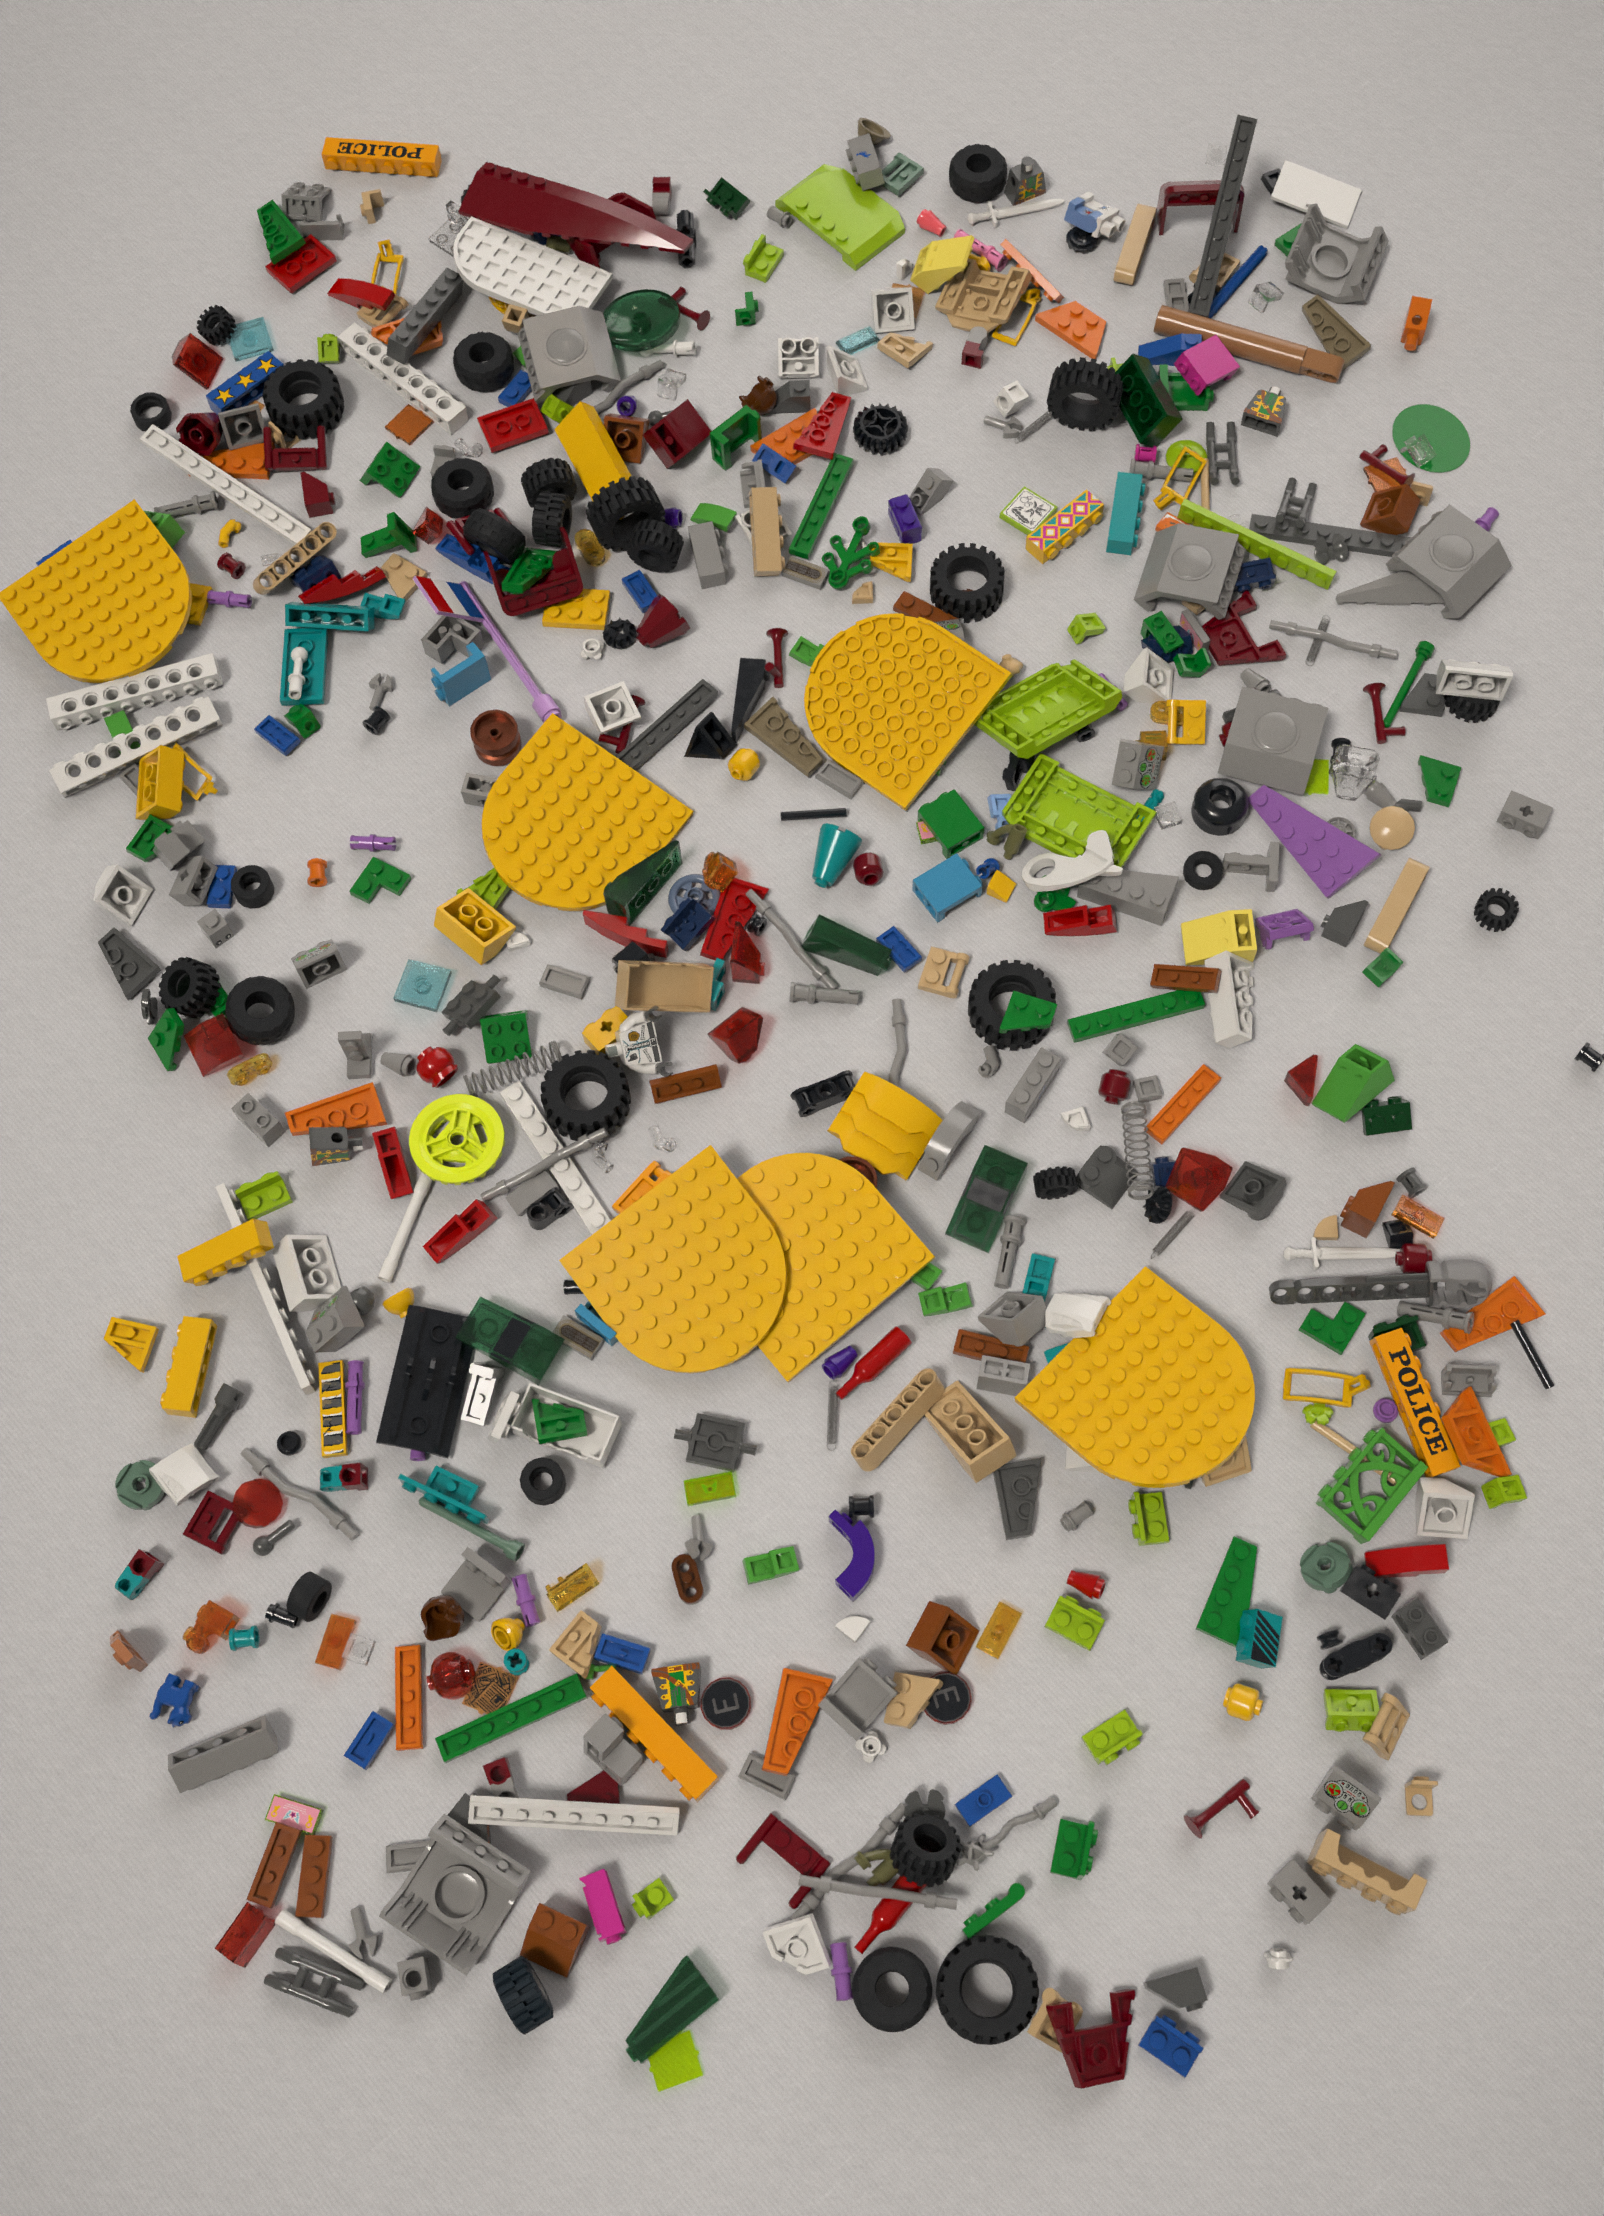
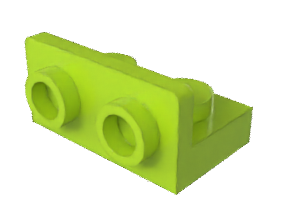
M761 234L759 239L754 241L750 253L744 257L745 275L766 283L784 256V249L766 243V235Z
M278 1171L266 1173L261 1179L244 1183L239 1189L235 1190V1194L240 1200L248 1220L258 1219L293 1203Z
M1139 1491L1133 1492L1131 1499L1128 1500L1130 1515L1134 1514L1135 1524H1132L1133 1538L1138 1539L1139 1546L1169 1543L1162 1492L1139 1494Z
M1059 1596L1045 1627L1090 1651L1105 1620L1101 1618L1102 1614L1092 1608L1086 1610L1079 1606V1602L1070 1596H1065V1598Z
M1324 1689L1326 1730L1337 1732L1370 1731L1379 1711L1376 1690Z
M1124 1709L1083 1735L1081 1739L1098 1765L1102 1762L1108 1765L1119 1758L1117 1754L1124 1748L1130 1751L1141 1744L1139 1739L1143 1736L1141 1730L1138 1731Z

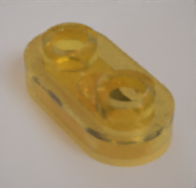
M589 529L579 530L574 537L579 552L587 564L591 566L601 565L606 558L603 546L600 545L593 531Z
M1157 701L1152 704L1150 718L1153 722L1168 725L1166 701ZM1177 707V726H1182L1183 714L1180 713V711L1183 712V707Z
M258 1054L231 1068L227 1073V1077L232 1085L243 1086L250 1079L268 1073L273 1063L268 1054Z

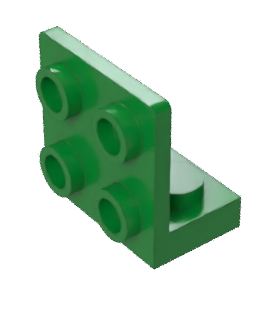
M386 441L359 481L364 485H367L370 480L376 481L400 498L420 466Z
M527 1010L486 1015L480 1019L488 1064L505 1062L506 1059L512 1061L515 1060V1055L519 1059H523V1052L527 1053L529 1058L532 1057L527 1026Z
M1060 1819L1050 1873L1082 1880L1085 1875L1091 1872L1093 1857L1089 1856L1090 1848L1093 1849L1096 1845L1098 1830L1094 1829L1095 1822L1089 1821L1087 1825Z

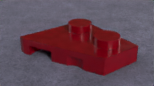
M603 1770L567 1794V1801L620 1804L619 1784Z

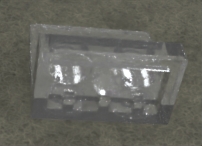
M450 200L446 204L448 220L429 237V242L454 257L455 239L470 218L459 215L458 210L460 206Z

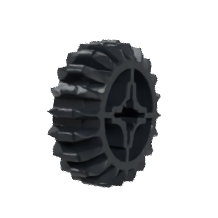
M881 403L878 406L871 404L870 408L864 407L863 412L859 411L857 417H855L853 426L854 439L858 442L859 447H863L865 452L871 450L872 455L875 452H879L882 455L885 451L889 454L891 449L897 451L898 446H902L907 438L908 425L906 416H903L902 411H897L896 406L890 408L889 404L886 406H882Z

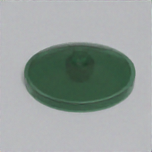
M652 289L626 293L612 301L603 312L611 345L619 350L628 352L646 351L664 344L676 333L681 320L676 301L670 295Z

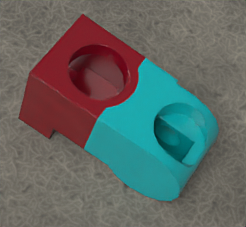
M361 1462L326 1467L320 1470L321 1491L368 1490V1468Z
M138 1549L116 1581L115 1589L128 1599L134 1600L139 1596L145 1584L149 1582L155 1572L160 1571L164 1563L148 1551Z

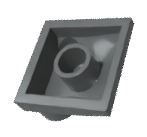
M1100 1145L1077 1174V1186L1110 1209H1113L1129 1188L1126 1176L1127 1163L1116 1156L1112 1148Z
M1245 1161L1220 1194V1199L1247 1212L1248 1216L1253 1220H1263L1269 1216L1282 1198L1286 1180L1282 1176Z

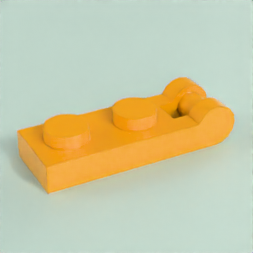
M653 1161L612 1205V1209L620 1214L672 1173L668 1170L664 1171L660 1168L661 1165L658 1162ZM656 1175L658 1179L654 1181L651 1177Z

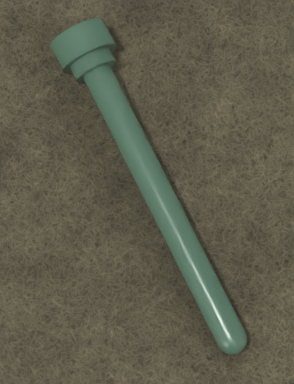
M423 1497L419 1499L420 1506L501 1548L510 1560L516 1562L521 1557L525 1548L524 1543L516 1539L514 1541L511 1539L507 1541L468 1519L448 1511L438 1503L434 1504Z

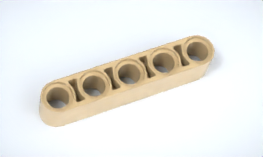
M1137 204L1115 269L1113 281L1133 286L1155 221L1156 207Z
M330 522L321 523L262 571L253 581L254 590L261 595H266L335 538L337 534L335 526ZM321 530H325L329 538L324 537ZM306 542H310L314 550H310L306 546ZM291 554L296 555L299 559V562H294L291 558ZM276 567L282 568L284 575L277 573ZM260 579L266 580L269 584V587H264L261 584Z
M1412 858L1408 859L1363 945L1364 947L1380 954L1384 949L1389 948L1429 871V866Z
M930 1368L921 1370L853 1444L851 1455L863 1471H872L877 1468L944 1392V1386L934 1370Z

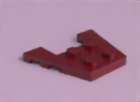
M1245 591L1238 600L1229 604L1225 618L1218 620L1214 616L1202 626L1210 638L1208 649L1218 666L1280 661L1286 658V653L1278 640L1257 647L1239 616L1256 610L1257 604L1249 591Z
M1134 1989L1109 1992L1112 2013L1111 2023L1077 2030L1074 2028L1072 2002L1064 2001L1046 2005L1048 2016L1075 2088L1083 2089L1125 2078L1129 2042H1126L1127 2027L1132 2023L1133 2015L1129 2014L1131 2000H1135Z

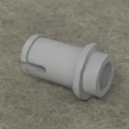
M771 206L767 211V217L778 222L780 227L790 226L792 216L789 212H783L775 206Z
M1082 1502L1068 1514H1062L1063 1518L1060 1519V1523L1066 1531H1075L1076 1526L1089 1516H1092L1093 1513L1089 1506Z

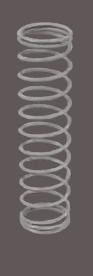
M556 1041L549 1042L551 1058L547 1053L546 1049L544 1048V1046H540V1052L543 1062L541 1061L535 1049H532L531 1051L534 1065L530 1060L529 1056L527 1055V1053L523 1052V1059L526 1069L524 1068L518 1056L515 1055L514 1057L517 1072L513 1067L512 1063L510 1062V1060L506 1059V1066L509 1077L500 1062L497 1063L500 1079L497 1076L493 1067L489 1065V1073L492 1084L483 1069H480L483 1086L481 1085L476 1074L472 1072L471 1075L475 1091L471 1086L468 1076L463 1075L464 1081L466 1083L470 1095L475 1097L478 1096L475 1079L477 1080L482 1091L486 1094L487 1090L483 1074L487 1079L490 1087L493 1090H495L492 1071L496 1079L498 1080L499 1084L503 1087L504 1082L500 1067L503 1070L508 1081L512 1084V1076L509 1064L512 1070L514 1071L516 1077L520 1080L521 1075L517 1060L520 1063L525 1074L529 1077L530 1074L526 1057L530 1062L535 1073H538L534 1053L537 1056L539 1062L541 1063L543 1069L546 1070L547 1067L543 1055V1050L547 1055L550 1063L553 1064L555 1062L551 1046L554 1050L558 1062L562 1061V1056Z
M1134 1101L1128 1102L1121 1107V1113L1123 1114L1121 1118L1124 1122L1122 1125L1124 1130L1123 1137L1125 1138L1123 1142L1126 1146L1124 1149L1126 1154L1125 1161L1127 1162L1126 1176L1128 1178L1127 1185L1129 1186L1127 1191L1131 1199L1145 1200L1154 1194L1153 1184L1148 1182L1152 1179V1176L1148 1174L1152 1168L1148 1166L1151 1159L1147 1157L1150 1155V1151L1147 1148L1150 1145L1146 1141L1149 1135L1145 1133L1148 1127L1144 1125L1147 1123V1119L1144 1117L1147 1112L1146 1106L1143 1103ZM1134 1105L1141 1106L1144 1108L1130 1109L1126 1112L1123 1111L1126 1107ZM1135 1110H1141V1112L1139 1113H1128ZM1141 1118L1145 1120L1142 1124L1133 1125L1127 1123L1131 1119ZM1138 1126L1146 1128L1143 1132L1127 1131L1132 1127ZM1137 1134L1146 1135V1139L1130 1140L1128 1138ZM1138 1142L1147 1144L1144 1148L1129 1147V1145ZM1129 1148V1149H1131L1132 1151H1130L1129 1153H1127V1150H1126V1149ZM1135 1151L1148 1152L1147 1155L1141 1157L1129 1155ZM1129 1156V1157H1131V1158H1133V1159H1131L1130 1161H1128V1160H1127V1157ZM1136 1159H1148L1149 1161L1142 1165L1130 1163ZM1128 1164H1130V1165H1132V1166H1134V1167L1128 1169ZM1138 1167L1149 1168V1171L1143 1173H1136L1131 1170ZM1139 1175L1150 1176V1179L1145 1181H1136L1132 1178ZM1131 1180L1136 1183L1130 1186L1129 1181ZM1133 1190L1151 1191V1193L1145 1196H1134L1131 1194Z

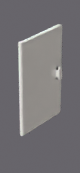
M1284 160V165L1270 199L1305 213L1310 204L1317 203L1325 221L1347 229L1362 190Z

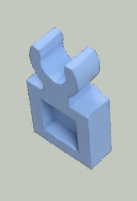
M991 794L987 798L991 818H997L995 830L1000 828L1002 824H1008L1002 816V810L1010 800L1011 794Z

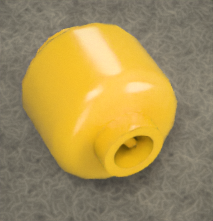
M746 748L737 750L728 762L731 776L742 781L751 779L760 766L757 753L752 749Z
M1239 1683L1235 1684L1232 1688L1228 1687L1223 1702V1707H1226L1228 1715L1245 1721H1251L1254 1715L1259 1716L1263 1706V1701L1259 1700V1691L1257 1689Z

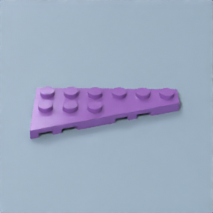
M1265 785L1248 797L1249 803L1328 899L1381 856L1380 853Z

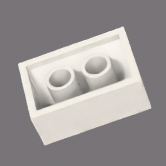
M1453 659L1441 660L1437 670L1436 694L1502 701L1513 678V672L1508 666H1500L1499 664L1461 662Z
M286 1235L272 1249L290 1312L315 1310L341 1288L326 1235Z

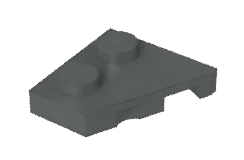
M1423 674L1401 704L1400 712L1442 717L1445 695L1436 694V674Z

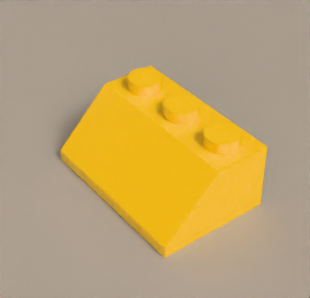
M159 745L140 758L135 819L146 820L150 814L158 819H170L180 813L183 807L181 794L184 788V781L182 780L185 769L184 752Z
M469 888L436 908L434 927L480 965L495 957L516 930L515 925Z

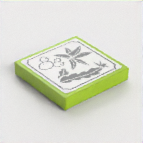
M1024 486L1000 512L999 518L1024 534L1029 535L1057 512L1058 507Z

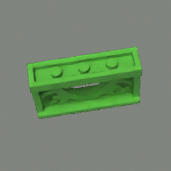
M1382 1427L1375 1431L1371 1429L1362 1439L1365 1443L1360 1449L1356 1447L1348 1455L1347 1458L1350 1461L1345 1467L1343 1465L1340 1466L1332 1476L1335 1478L1330 1485H1324L1317 1494L1320 1498L1316 1501V1504L1349 1531L1360 1544L1370 1541L1428 1468L1427 1465L1422 1461H1418L1385 1432L1386 1430ZM1381 1443L1388 1448L1389 1458L1387 1462H1383L1384 1452L1382 1449L1379 1456L1373 1454V1447L1376 1444ZM1395 1455L1406 1463L1409 1469L1394 1464ZM1366 1456L1369 1462L1360 1463ZM1373 1470L1382 1471L1380 1483L1386 1497L1383 1499L1379 1496L1370 1495L1360 1499L1358 1488L1359 1473ZM1388 1473H1392L1389 1479H1395L1396 1483L1394 1486L1387 1484ZM1348 1478V1486L1342 1485ZM1337 1492H1342L1344 1499L1339 1502L1347 1503L1350 1501L1352 1506L1348 1509L1337 1508L1333 1501L1334 1495ZM1372 1501L1375 1504V1510L1370 1511L1369 1505L1363 1507L1362 1504ZM1354 1511L1362 1527L1360 1528L1346 1515Z

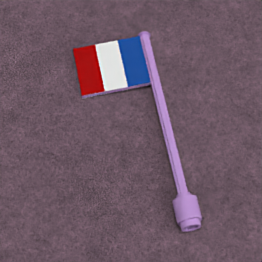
M416 575L413 577L414 582L437 615L482 622L534 698L532 707L543 723L552 713L560 719L562 718L561 710L549 694H542L470 590L466 581L457 584Z

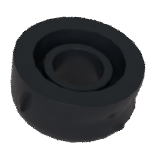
M1213 778L1207 780L1197 789L1191 808L1192 818L1195 824L1206 833L1217 836L1232 834L1243 825L1249 806L1248 796L1243 787L1231 779ZM1216 800L1225 801L1229 805V807L1219 808L1213 805L1212 802Z

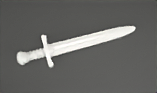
M1051 199L993 209L992 202L988 201V211L978 214L969 213L968 222L973 225L978 221L990 219L993 228H996L998 225L997 219L1055 208L1063 205L1065 200Z
M1312 1237L1310 1249L1296 1250L1286 1247L1283 1255L1287 1261L1296 1258H1311L1313 1270L1316 1271L1320 1266L1318 1260L1395 1258L1396 1252H1400V1249L1316 1247L1317 1239Z

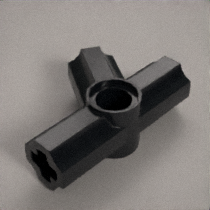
M681 210L677 214L676 230L692 238L694 243L684 254L678 253L679 265L684 268H691L696 264L694 216L688 210Z

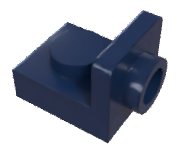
M1169 1156L1156 1157L1155 1162H1150L1149 1166L1152 1168L1154 1186H1164L1169 1191L1180 1189L1176 1161L1169 1160Z

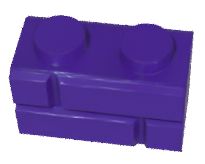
M905 494L888 500V515L900 543L914 544L922 540V526L909 496Z

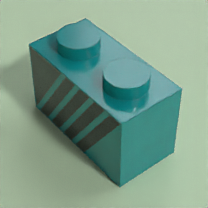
M1260 1609L1244 1610L1240 1618L1236 1661L1260 1669L1276 1667L1283 1617Z

